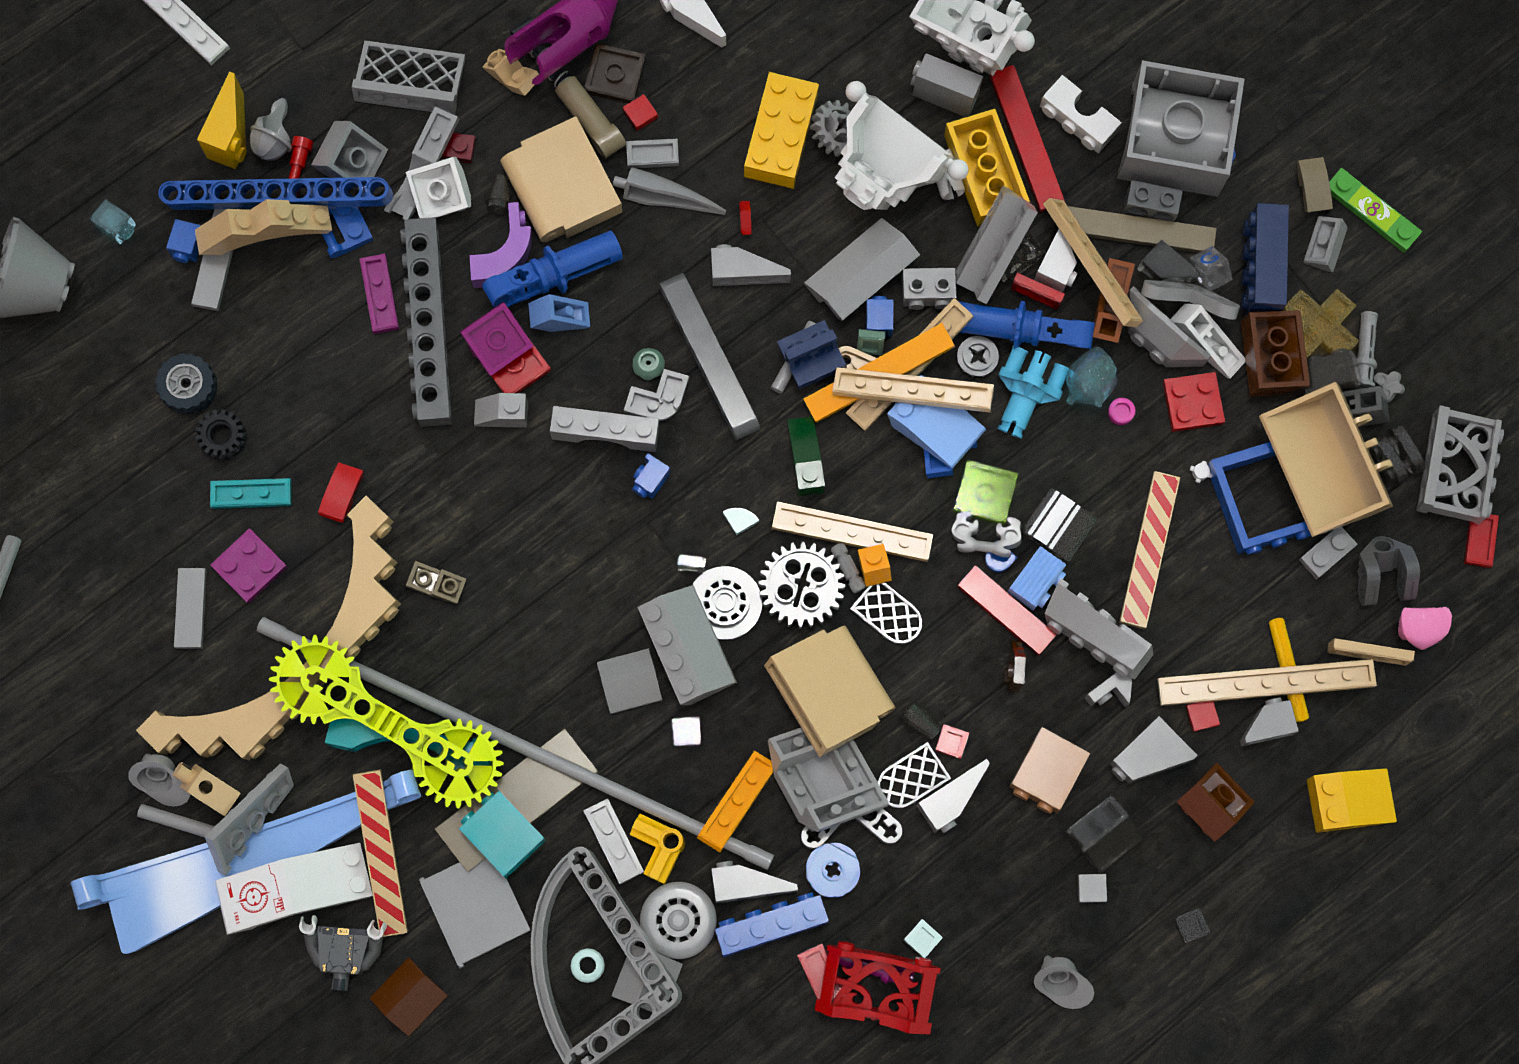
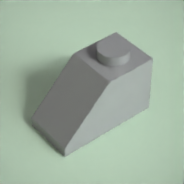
M498 393L475 400L474 426L527 427L528 400L526 394Z
M1281 698L1265 701L1266 705L1258 710L1241 738V747L1291 736L1299 732L1291 701L1282 702Z

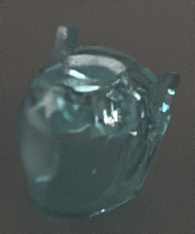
M1096 346L1085 352L1068 369L1066 378L1067 388L1070 393L1066 400L1068 404L1072 405L1077 401L1082 405H1095L1100 408L1117 386V368L1109 355L1100 347Z

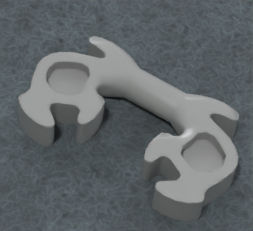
M970 512L957 514V520L952 527L954 539L962 543L957 544L958 551L961 552L980 551L993 553L1000 557H1011V551L1008 549L1018 547L1022 541L1021 522L1012 517L1007 518L1008 527H1002V524L998 523L996 533L997 537L1001 538V540L997 542L978 541L972 537V535L978 534L979 523L978 520H975L973 524L968 522L972 519Z

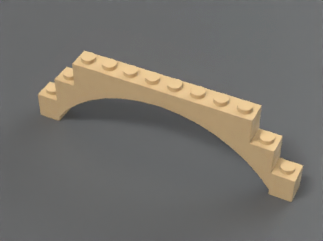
M367 496L347 514L352 519L354 539L351 575L341 609L333 626L326 635L328 637V645L331 646L335 641H338V651L345 647L347 648L344 654L345 658L352 656L355 658L361 650L359 647L366 640H372L380 631L378 627L385 620L388 622L393 619L399 611L397 608L401 605L379 583L381 579L386 580L395 571L394 566L397 564L376 542L378 538L382 539L390 532V525L394 521ZM328 650L319 667L323 669L326 667L334 653L333 650ZM308 662L303 665L304 668L309 667ZM316 672L314 675H307L310 687H313L314 684L322 686L325 683L319 679V672ZM289 677L284 682H300V677ZM269 691L265 695L244 705L208 715L175 717L165 716L161 712L154 711L136 731L158 753L164 755L175 752L181 746V740L184 739L200 756L208 758L209 756L216 755L223 748L222 743L225 741L241 758L250 760L251 758L256 759L265 750L264 745L271 738H277L284 730L283 725L289 719H295L299 714L297 713L294 718H290L292 709L289 708L282 712L281 709L285 704L284 701L276 703L274 701L280 695L279 692ZM303 691L294 708L298 710L301 708L309 692Z

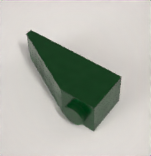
M813 416L788 419L787 425L797 495L799 497L824 493L825 482Z

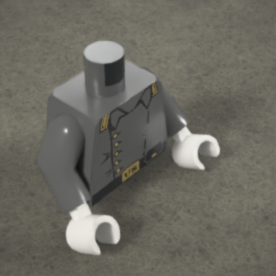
M313 915L311 925L306 924L302 916L299 929L304 933L306 949L314 965L320 968V972L333 973L331 990L348 991L349 975H362L364 971L371 968L380 956L382 935L387 928L386 923L383 922L380 930L374 927L375 920L371 921L367 930L318 926L316 930L317 917Z

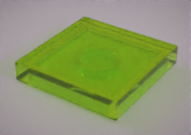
M967 460L954 511L959 513L970 512L974 517L1005 525L1018 473Z

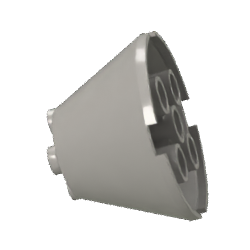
M12 217L2 242L3 249L1 255L3 257L0 258V318L53 311L60 312L62 303L66 300L69 286L66 285L68 279L72 276L75 264L69 262L22 220Z

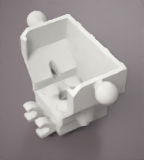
M919 0L909 16L915 23L914 28L939 42L942 48L949 52V57L960 63L962 60L970 64L969 66L973 70L981 74L984 71L994 76L996 70H1003L1010 56L1016 50L1022 52L1029 51L1035 42L1033 34L1026 31L1032 20L1024 12L1025 9L1021 7L1022 4L1015 0L1010 2L1006 15L997 11L1003 0H985V4L977 0ZM992 34L989 40H983L986 35Z
M853 81L847 85V98L857 102V104L847 116V143L840 152L843 158L838 164L842 168L835 179L838 180L836 184L843 189L844 195L852 203L863 210L872 208L887 210L890 205L896 207L900 200L906 202L915 188L939 182L947 171L954 180H962L967 176L968 165L965 161L956 159L876 96L867 94L863 83Z

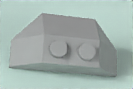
M1134 286L1130 289L1127 297L1143 319V322L1137 327L1128 326L1131 340L1136 345L1147 349L1150 352V357L1156 363H1162L1165 367H1203L1211 355L1143 296Z

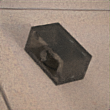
M1340 348L1333 350L1329 356L1321 358L1320 355L1307 358L1310 386L1305 388L1306 394L1333 382H1336L1341 390L1362 385L1356 355L1351 350Z

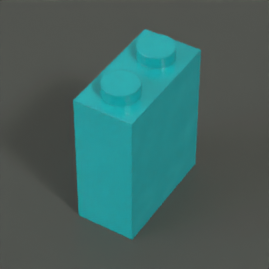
M500 791L496 794L491 792L490 796L487 795L482 800V807L476 813L471 811L460 821L462 826L459 830L507 878L546 840Z

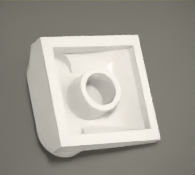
M451 157L406 172L419 218H438L471 207V194L463 168L457 157Z

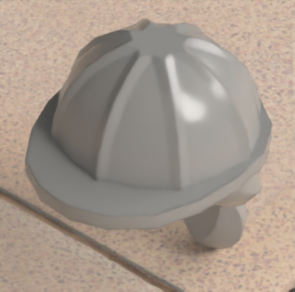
M284 98L275 101L271 107V113L267 116L258 117L250 128V146L253 153L267 161L279 159L292 149L291 140L282 125L288 109L287 101Z

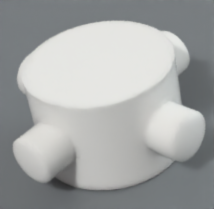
M1202 461V463L1197 464L1195 467H1190V471H1193L1192 474L1197 483H1200L1207 477H1212L1206 461Z

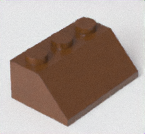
M1300 310L1249 312L1241 321L1250 397L1275 396L1309 387L1310 380Z

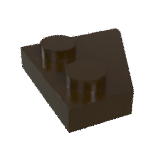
M1011 640L1010 658L1007 668L1004 669L1003 683L1008 684L1007 692H1019L1025 682L1026 656L1022 647V641Z

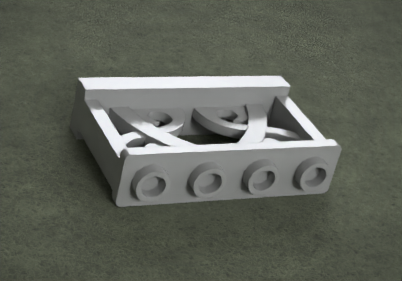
M1441 405L1432 414L1416 511L1432 512L1471 521L1476 524H1480L1484 519L1489 518L1492 511V502H1489L1490 493H1493L1496 486V478L1493 477V474L1500 461V454L1497 453V448L1504 436V429H1501L1502 420H1493L1462 413ZM1448 422L1465 425L1466 428L1461 432L1449 425ZM1474 428L1484 430L1487 435L1486 443H1479L1478 436L1481 434L1474 435L1470 440L1467 437L1469 431ZM1450 442L1453 446L1454 442H1457L1455 449L1449 451L1445 448L1444 443ZM1463 448L1473 461L1477 471L1466 480L1457 483L1453 471L1448 466L1442 464L1441 461L1442 459L1455 456ZM1440 474H1445L1448 476L1450 486H1448V480H1446V482H1441L1439 480ZM1480 481L1479 488L1474 486L1476 483ZM1461 493L1466 503L1470 502L1468 496L1474 495L1477 499L1476 507L1473 509L1464 508L1458 500V494ZM1451 496L1453 505L1436 502L1435 498Z

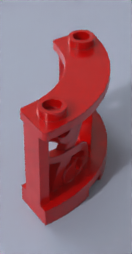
M838 941V946L827 945L829 953L821 997L816 999V1011L836 1018L864 1021L866 1017L871 1018V1020H880V1025L898 1029L909 1034H930L932 1023L928 1022L936 976L940 974L941 968L931 965L932 960L922 957H915V960L888 953L854 948L855 944L845 941ZM840 958H849L854 962L852 968L843 966V971L851 976L849 979L837 976ZM862 959L872 960L873 962L863 967ZM894 965L905 968L902 974H900V972L896 969ZM883 969L893 979L900 992L886 996L879 1008L872 1007L873 1002L869 991L861 984H858V982L869 974ZM913 972L923 975L920 993H910L909 988H914L919 982L911 980L910 974ZM839 983L843 986L833 1000L835 984ZM852 989L859 991L864 996L863 1002H854L853 996L857 995V993L850 991ZM894 999L903 1000V1002H897L899 1005L898 1011H893L890 1008V1001ZM913 1000H918L916 1016L914 1011Z

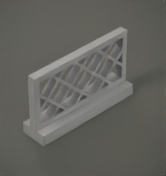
M364 41L356 79H353L352 83L354 101L432 112L434 107H437L455 115L457 109L456 101L466 59L465 54ZM369 50L380 51L383 56L372 62L368 57ZM398 54H404L408 60L397 65L392 58ZM424 57L430 58L434 63L424 69L417 62ZM388 61L393 66V69L382 74L377 67ZM448 61L458 62L457 67L450 72H447L442 66ZM413 64L419 72L408 78L402 70ZM439 68L444 75L432 81L427 74ZM371 70L378 76L373 81L363 80V75ZM398 73L404 80L396 85L390 84L387 79ZM421 77H424L429 83L423 88L415 87L412 84ZM448 80L453 85L452 92L441 91L437 86Z

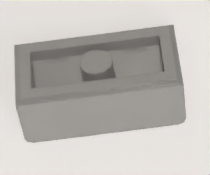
M1318 216L1303 261L1304 264L1327 272L1334 271L1347 232V225L1343 219Z

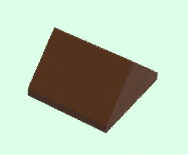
M408 957L370 999L392 1023L407 1036H410L448 995Z

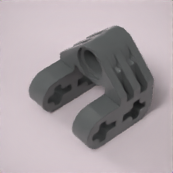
M1378 536L1372 539L1359 555L1357 591L1361 606L1377 604L1381 578L1380 572L1392 571L1394 568L1398 571L1396 587L1400 601L1415 600L1418 592L1420 566L1413 548L1385 536Z

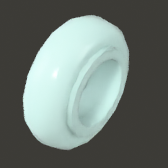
M582 949L571 960L572 974L581 982H595L604 972V959L594 949ZM586 957H591L596 963V969L589 974H584L580 970V962Z

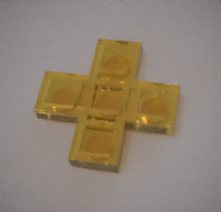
M1338 288L1321 306L1300 289L1283 309V311L1300 310L1307 358L1319 345H1322L1340 362L1359 342L1357 338L1340 324L1357 305Z

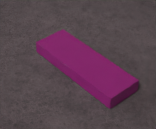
M380 254L359 258L373 334L398 330L399 324L386 255Z

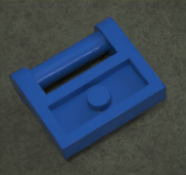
M328 207L329 215H333L345 239V242L339 244L332 231L322 234L328 246L327 252L330 258L339 257L374 241L358 207Z

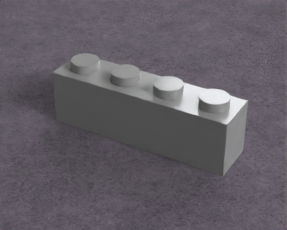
M1061 578L1045 611L1048 628L1058 635L1063 633L1069 637V641L1076 647L1088 649L1091 651V655L1099 662H1108L1119 675L1123 677L1128 675L1135 680L1153 656L1152 644L1126 625L1121 624L1119 627L1115 625L1116 621L1111 614L1104 609L1096 611L1088 601L1089 598L1081 592L1077 596L1067 589L1069 584Z

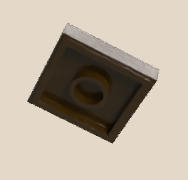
M596 43L584 89L588 94L627 103L632 102L636 97L646 54Z

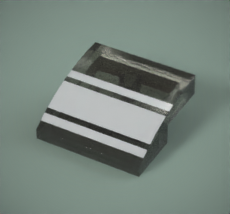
M1050 488L1021 531L1038 545L1048 548L1062 561L1070 562L1097 522V519L1060 492Z

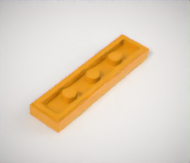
M756 751L753 752L699 832L697 839L718 852L722 851L773 774L771 760Z

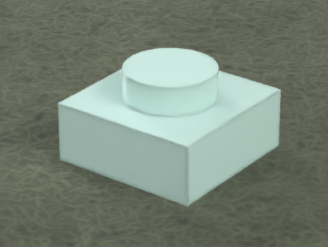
M922 919L904 941L922 958H925L943 937Z

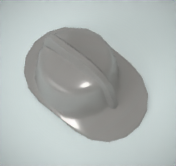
M146 754L141 762L136 763L129 770V780L132 785L164 805L181 806L191 796V794L180 787L182 782L173 776L175 765L166 756Z
M1048 955L1045 956L1041 969L1034 978L1035 987L1064 1008L1078 1009L1087 1006L1094 997L1092 984L1078 973L1071 960L1064 957L1052 958Z

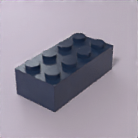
M1257 203L1254 210L1249 212L1248 220H1245L1243 223V236L1247 237L1246 245L1242 249V260L1246 261V270L1243 269L1241 284L1245 285V294H1242L1241 310H1245V317L1249 312L1283 311L1287 305L1289 205Z

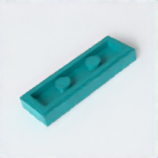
M290 478L210 481V507L212 509L292 506V480Z

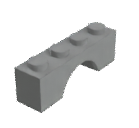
M553 406L550 434L553 440L577 443L583 440H603L624 445L629 449L656 452L659 419Z

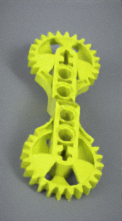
M313 635L312 642L308 643L305 636H302V645H298L292 640L293 649L290 651L283 647L282 650L285 653V657H275L280 665L271 666L270 668L277 672V676L269 678V681L277 682V686L271 688L270 692H279L280 695L274 701L275 703L284 701L285 704L282 706V712L289 708L292 709L290 718H294L297 713L301 714V723L309 716L311 717L312 724H315L317 717L320 716L324 724L346 718L354 719L395 742L407 752L412 762L414 777L424 778L418 785L420 787L428 785L429 788L425 794L429 796L435 792L434 801L436 803L445 798L444 803L446 807L450 805L452 800L455 801L456 808H460L461 801H465L467 806L471 807L472 798H475L480 803L482 802L480 796L482 792L488 796L491 795L487 788L489 785L498 786L493 777L502 776V773L497 771L496 767L504 765V762L496 760V757L501 755L502 751L493 749L497 745L498 740H488L491 736L490 731L481 734L483 727L481 724L472 729V720H468L466 725L462 726L460 718H457L455 726L452 725L449 719L434 724L418 723L376 700L363 687L359 667L349 666L354 657H344L347 648L345 647L340 651L337 650L338 641H335L330 646L328 645L327 636L324 637L322 643H319L317 636ZM300 649L309 667L304 668L295 652L296 650ZM331 649L334 653L324 669L319 667L326 653ZM316 672H319V679L327 683L328 678L333 680L327 686L325 695L320 693L323 687L318 684H314L313 687L308 685L310 682L307 679L308 674L314 675ZM300 677V682H280L279 678ZM339 677H349V682L347 683ZM340 685L345 688L346 695L343 700L335 701L331 698L330 691L334 686ZM306 690L309 692V695L299 710L294 708L303 691ZM360 699L367 700L370 705L369 711L364 715H359L354 710L355 703ZM324 702L330 704L333 708L328 710ZM409 728H415L418 731V739L414 743H406L404 741L403 734ZM474 732L478 737L469 753H467L463 748ZM444 733L448 741L443 739L439 735ZM432 742H439L442 746V752L437 757L428 755L427 748ZM449 748L453 750L449 753L450 756L459 759L461 756L464 757L462 759V762L465 764L463 769L458 767L456 770H453L455 765L447 759L445 764H441V761L447 756ZM426 760L433 765L424 766V762ZM473 761H492V766L473 765ZM447 775L454 776L445 793H440L439 789ZM468 775L477 790L475 793H472L464 778Z

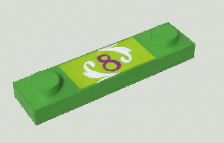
M1343 168L1330 180L1331 196L1403 253L1407 251L1422 233L1419 228Z

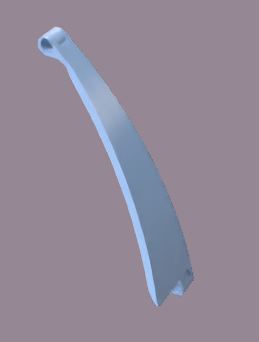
M413 770L399 772L383 781L388 810L421 797ZM356 792L263 824L264 826L259 833H252L244 845L247 849L241 857L236 855L230 862L229 866L232 869L226 876L217 871L208 844L204 843L113 872L76 879L71 882L78 910L109 903L121 952L124 954L136 952L220 908L215 885L216 880L281 859L321 851L361 827Z

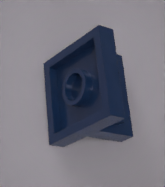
M825 320L777 341V345L799 389L835 374L837 367L847 368L838 348L837 337L833 329L829 330Z

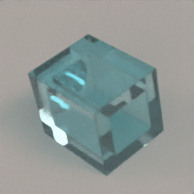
M106 199L90 218L95 228L120 245L124 239L127 240L131 237L136 226L130 215Z

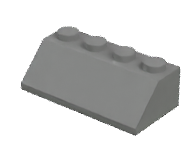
M693 585L661 595L638 607L680 705H692L737 683Z

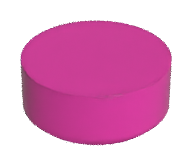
M1127 398L1115 399L1108 408L1110 420L1117 425L1128 424L1135 415V406Z

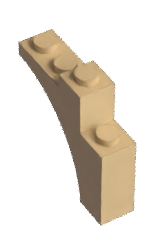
M266 199L250 210L226 209L195 229L199 255H223L239 247L268 239L303 234H327L332 231L328 206L290 204L289 200Z

